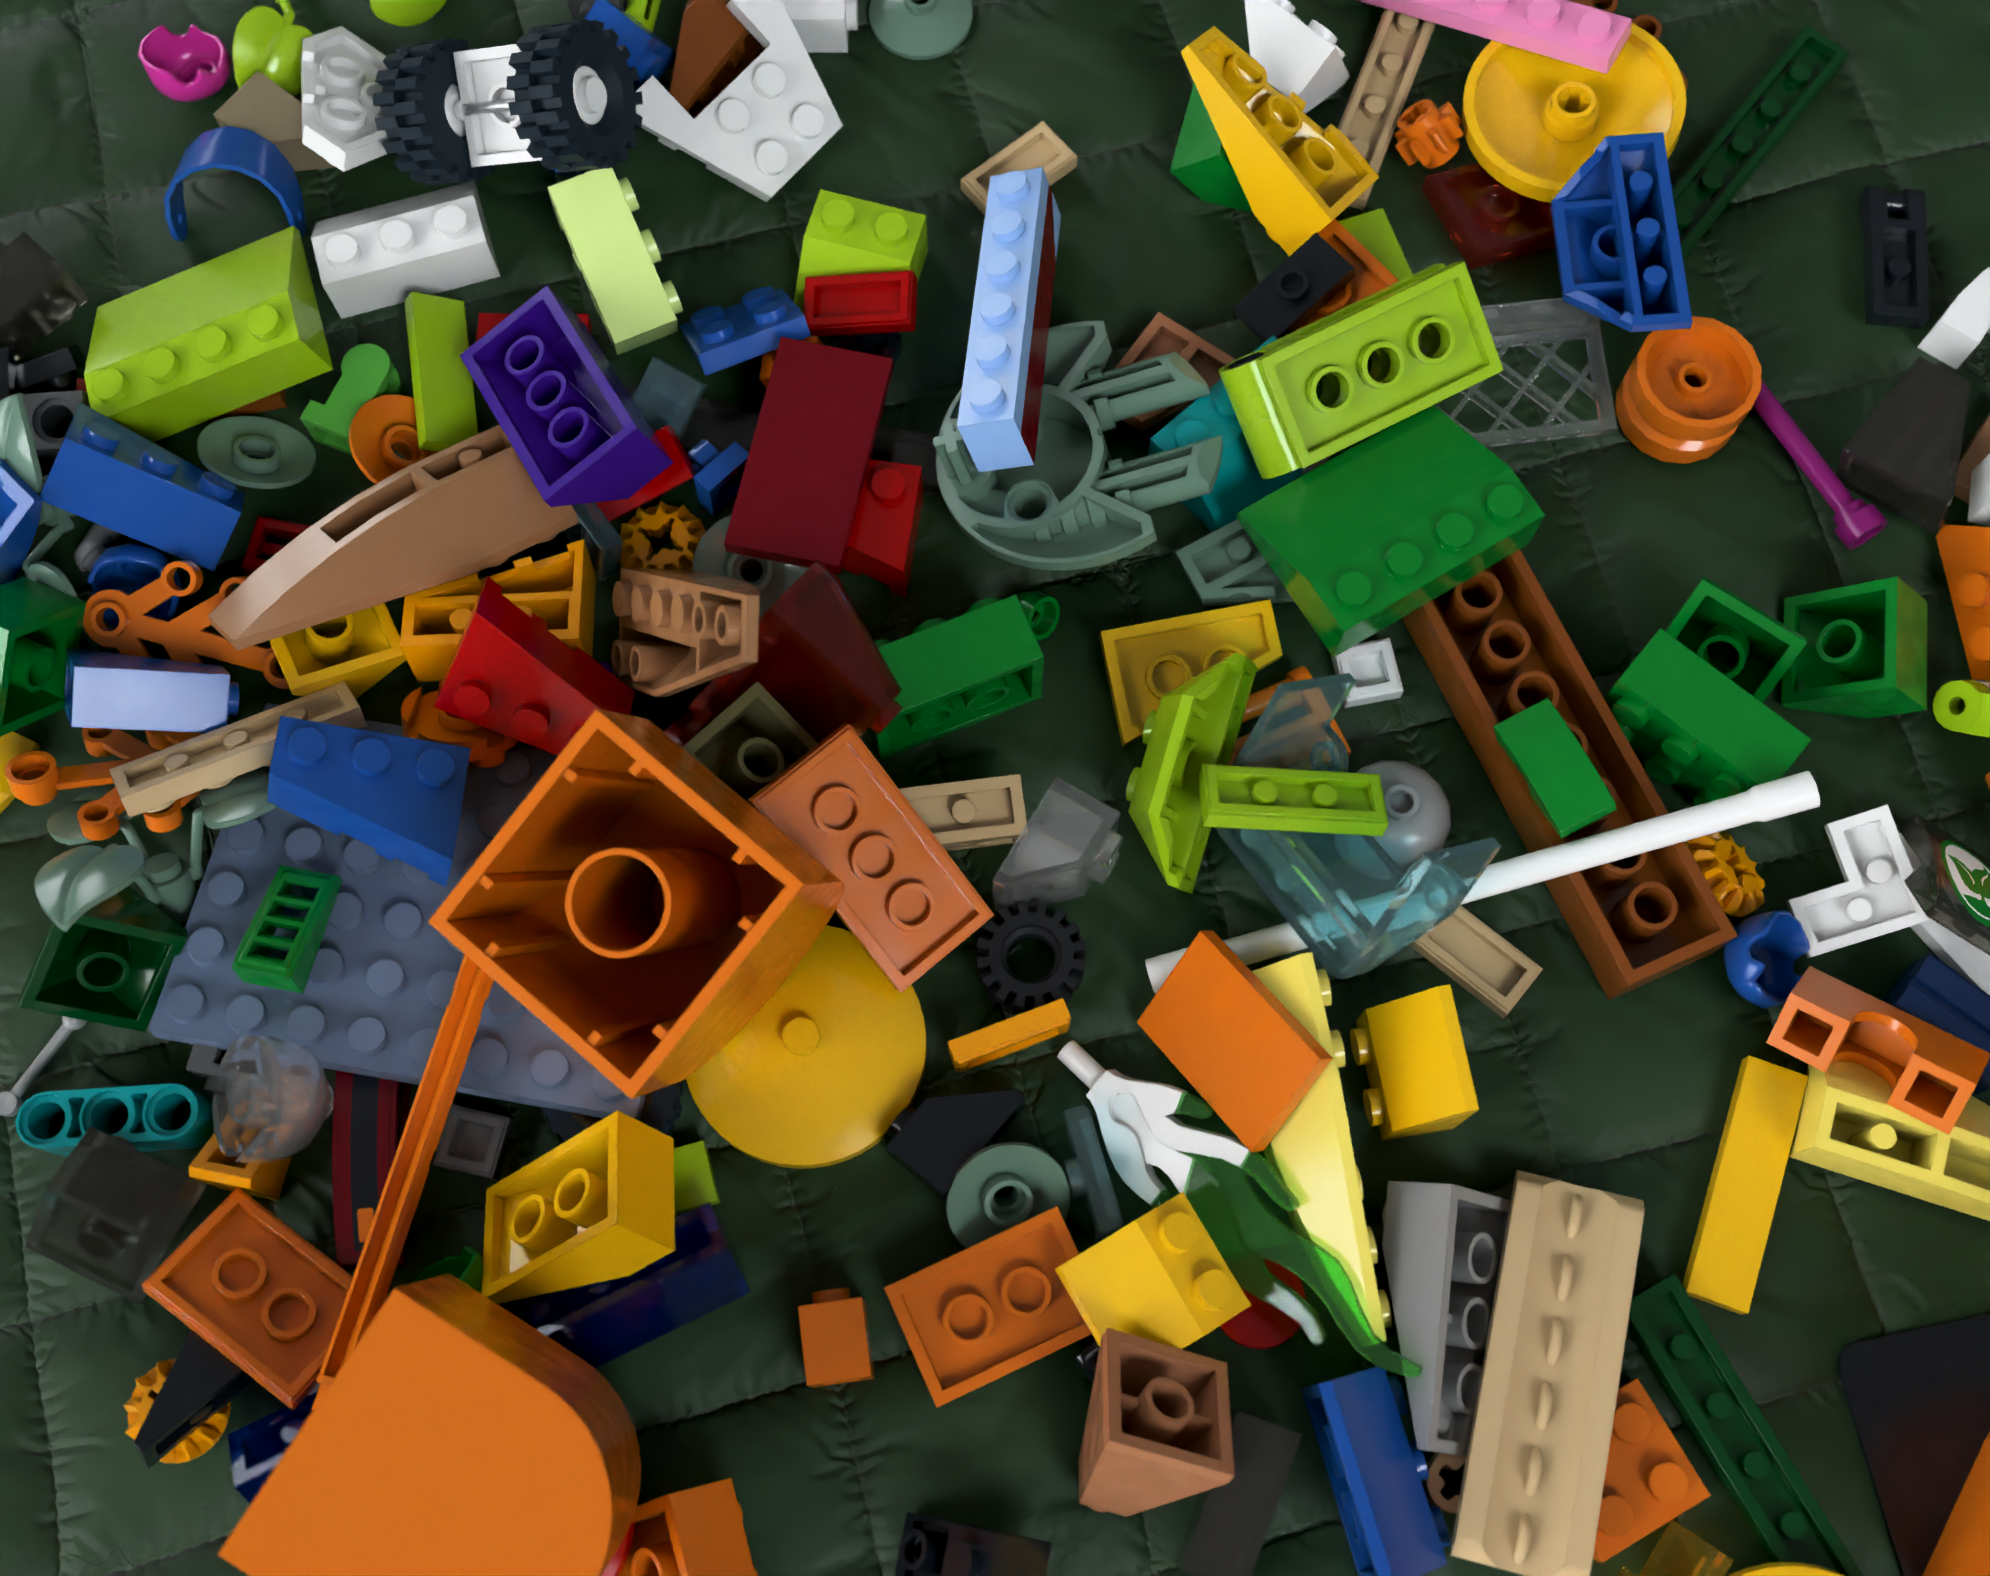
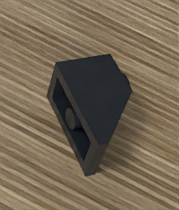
M1016 1090L930 1097L926 1098L917 1110L909 1104L895 1118L886 1132L892 1138L886 1146L889 1156L946 1203V1195L952 1185L956 1171L973 1154L997 1142L1024 1109L1025 1097Z

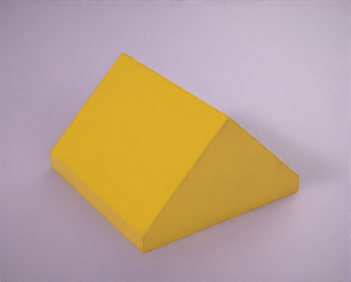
M385 603L269 640L291 693L296 696H306L345 681L351 693L357 699L406 661L400 648V635Z

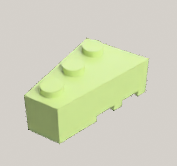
M613 168L596 169L549 186L548 191L555 217L561 231L564 230L573 251V258L579 271L582 272L593 303L616 355L678 332L675 315L683 312V308L672 281L669 280L661 283L653 263L661 261V256L649 228L639 231L632 212L640 208L628 178L625 177L617 180Z

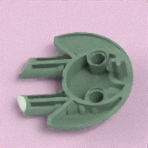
M1104 321L1074 322L1049 328L1034 465L978 472L957 428L962 388L952 401L944 417L939 436L933 438V444L936 448L937 480L941 494L952 517L963 532L982 549L1010 563L1033 569L1048 571L1087 569L1114 562L1142 550L1157 540L1151 515L1145 513L1146 511L1212 492L1221 465L1223 438L1221 435L1124 462L1122 457L1111 459L1102 432L1116 428L1117 421L1209 395L1210 390L1205 380L1195 368L1175 351L1103 372L1112 351Z

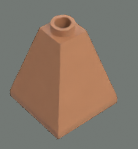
M1107 1328L1101 1338L1079 1455V1504L1088 1506L1097 1512H1111L1128 1517L1228 1484L1235 1476L1227 1363Z

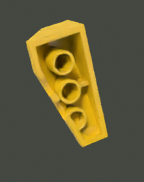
M1215 26L1211 27L1181 51L1182 57L1254 215L1265 227L1268 236L1275 243L1279 244L1288 256H1291L1315 233H1319L1379 178L1377 173L1340 130L1332 124L1325 129L1321 128L1302 112L1306 106V102L1294 92H1291L1287 97L1279 93L1267 83L1265 68Z

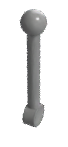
M62 1016L63 1024L14 1087L10 1091L0 1093L1 1116L13 1117L17 1115L18 1110L23 1105L21 1098L73 1030L83 1028L87 1023L86 1020Z

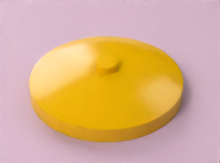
M1633 23L1631 24V35L1608 74L1492 40L1481 51L1468 73L1462 103L1463 132L1475 159L1500 184L1525 197L1552 203L1554 197L1575 172L1594 154L1595 149L1606 136L1663 132L1668 160L1677 144L1684 121L1686 89L1679 67L1667 49L1655 37Z
M826 925L797 967L760 1011L718 1054L698 1071L686 1078L688 1088L698 1109L712 1128L737 1150L754 1159L780 1167L796 1169L819 1168L847 1161L864 1153L888 1135L886 1132L895 1118L909 1104L911 1105L916 1097L922 1081L927 1055V1036L920 1002L912 984L902 993L894 988L850 931Z

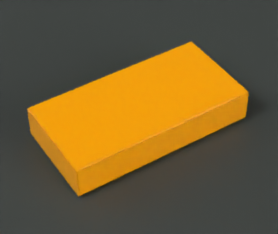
M1061 998L947 1041L948 1052L955 1071L960 1073L1065 1034L1070 1027L1071 1016L1064 999Z

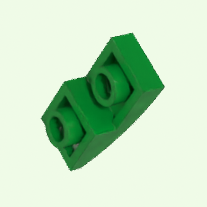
M1548 697L1494 725L1497 741L1527 781L1530 796L1561 839L1616 810V804L1591 760Z

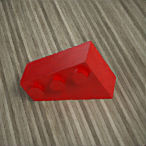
M870 459L843 563V569L858 576L860 573L865 574L890 586L892 592L907 598L924 499L922 466Z
M487 576L447 667L434 704L435 708L557 756L560 755L595 709L626 715L631 714L634 690L578 646L574 650L568 647L546 629L548 623L534 612L528 615L501 594L503 587Z

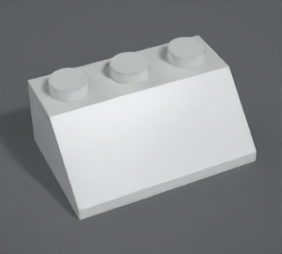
M474 181L318 221L311 236L322 286L341 319L403 303L411 291L433 295L500 277Z

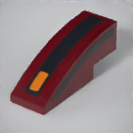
M336 1070L332 1131L334 1232L337 1265L345 1271L356 1270L409 1116L411 1086L409 1083ZM406 1240L397 1265L405 1264Z

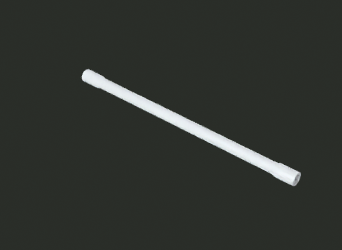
M1809 771L1755 785L1746 792L1223 941L1245 965H1250L1755 821L1767 822L1820 806V796L1813 776ZM1188 947L1145 959L1147 972L1155 994Z

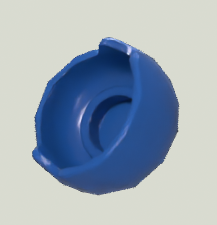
M135 543L108 547L93 563L87 583L91 584L92 595L107 589H119L132 594L160 578L164 567L171 562L167 555L153 547ZM176 570L174 573V582L178 587L182 589L180 576L178 571ZM173 596L145 615L170 621L174 617L181 597ZM106 609L103 614V620L110 627L116 629L119 625V616L113 609Z
M1787 910L1771 911L1747 917L1739 921L1734 927L1738 936L1724 946V963L1728 979L1735 991L1755 1006L1763 1009L1785 1005L1790 992L1802 977L1795 973L1794 964L1800 956L1809 952V940L1800 921Z

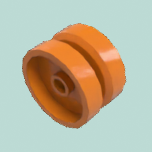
M1692 316V325L1689 329L1652 331L1647 335L1616 391L1615 414L1622 432L1639 451L1662 462L1688 464L1707 459L1727 444L1738 425L1751 410L1761 391L1762 367L1753 346L1735 328L1713 318Z

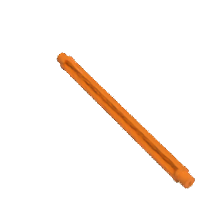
M465 954L327 1354L316 1379L320 1386L312 1410H314L385 1302L430 1170L429 1165L433 1153L437 1149L481 1020V1012L493 985L494 979Z

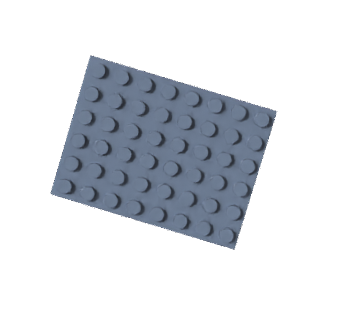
M266 703L264 711L279 705ZM365 720L367 727L361 728V730L403 737L402 726ZM514 745L505 751L506 758L498 766L482 768L468 762L454 858L446 887L428 879V873L396 858L392 862L376 854L375 848L342 832L338 836L279 807L245 823L221 828L185 926L188 938L181 954L174 956L148 1030L156 1038L193 1045L197 1043L218 1047L226 1051L419 1085L446 1006L450 1002L454 990L453 986L464 957V953L430 925L428 921L558 756L544 750ZM280 865L336 875L342 879V884L303 994L244 983L231 968L242 939ZM292 884L289 895L314 899L319 889ZM284 907L282 915L305 919L308 911ZM277 928L274 936L295 939L298 931ZM269 948L267 957L285 960L288 952ZM494 980L488 999H486L481 1012V1020L456 1092L568 1111L603 1119L618 1110L640 1121L647 1094L630 1099Z

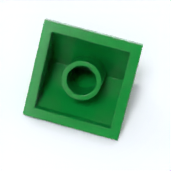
M1705 576L1683 602L1664 630L1762 703L1808 642L1806 637Z

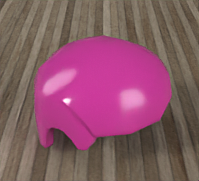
M193 24L190 25L188 32L184 35L173 34L165 26L160 25L141 40L138 56L155 88L174 101L194 102L208 98L219 92L229 78L232 59L221 39L216 35L202 32Z

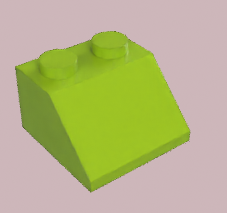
M820 189L803 238L794 297L796 306L802 313L804 312L805 277L913 270L919 280L928 253L926 215Z

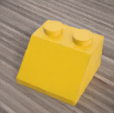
M1450 984L1430 988L1365 1009L1356 1020L1357 1028L1350 1031L1352 1053L1358 1066L1365 1065L1370 1088L1363 1091L1365 1113L1370 1126H1379L1382 1141L1454 1129L1479 1110Z
M1184 1192L1159 1205L1055 1269L1099 1347L1103 1333L1107 1328H1111L1183 1349L1251 1306Z

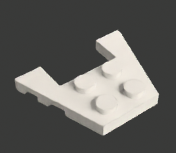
M730 0L726 7L765 50L696 118H693L653 75L636 91L642 92L643 104L636 105V113L643 116L641 128L659 137L657 141L675 151L677 149L682 150L705 163L706 169L767 202L843 124L783 1Z

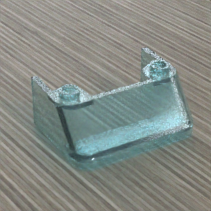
M1350 673L1280 683L1232 766L1348 772L1349 759L1347 749L1341 738L1330 727V723L1356 680ZM1215 827L1221 838L1311 952H1313L1322 966L1332 976L1339 979H1348L1370 972L1450 917L1502 847L1492 837L1424 853L1421 859L1413 863L1404 874L1376 839L1369 835Z

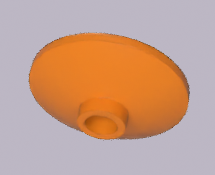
M394 394L378 396L362 405L351 421L349 445L352 456L363 474L374 484L413 463L438 453L436 451L419 449L414 398ZM394 451L399 452L404 457V459L397 456L394 453Z

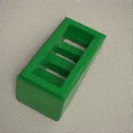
M280 865L242 939L231 967L244 983L304 993L342 884L340 876ZM292 884L319 889L314 899L289 895ZM284 907L308 911L305 919L282 915ZM277 928L298 931L295 939L274 936ZM269 948L288 952L285 960L267 957Z

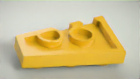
M1271 599L1100 631L1099 640L1122 748L1143 736L1146 719L1152 710H1158L1161 696L1232 654L1237 653L1247 656L1257 666L1256 672L1279 660L1283 653Z

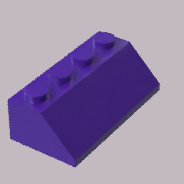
M548 285L459 355L540 495L550 507L628 499L673 464L668 453L584 322Z

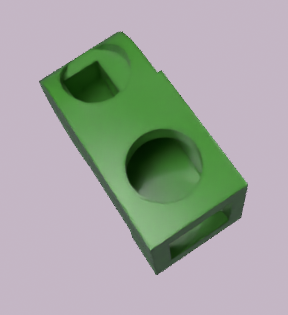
M359 344L351 348L344 355L341 363L342 376L325 405L313 400L309 401L300 419L316 442L352 455L349 445V428L357 411L367 401L378 396L400 394L402 388L401 377L385 349L376 344Z

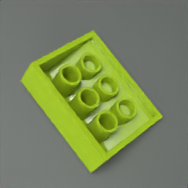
M291 226L98 306L84 370L90 408L151 442H156L333 370L300 231L295 226Z

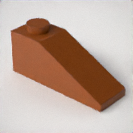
M688 0L683 13L670 94L693 118H696L751 64L763 48L726 7L730 0Z

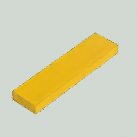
M1750 1055L1742 1059L1682 1284L1690 1297L1740 1315L1749 1313L1809 1076Z

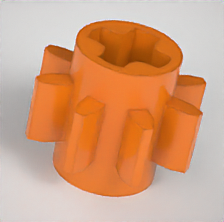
M1430 99L1418 101L1407 108L1397 121V126L1400 130L1394 134L1398 141L1395 148L1408 166L1419 160L1423 167L1425 166L1428 169L1437 168L1448 162L1457 153L1460 147V142L1457 138L1463 136V131L1459 127L1462 120L1449 101L1440 108Z

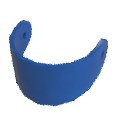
M223 126L203 132L185 149L164 197L165 219L170 234L176 242L185 241L188 232L183 198V179L192 172L210 168L236 170L259 180L277 196L287 215L289 226H295L300 231L301 237L304 236L306 216L302 192L293 167L276 145L252 130Z

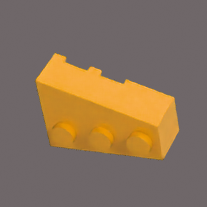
M584 539L566 544L567 552L535 562L532 561L531 556L513 561L515 568L489 576L503 587L501 594L526 614L530 615L534 612L548 623L546 629L572 650L578 646L592 657L596 574ZM475 573L404 596L400 648L417 682L438 681L444 678L447 667L487 577L479 579L478 574Z

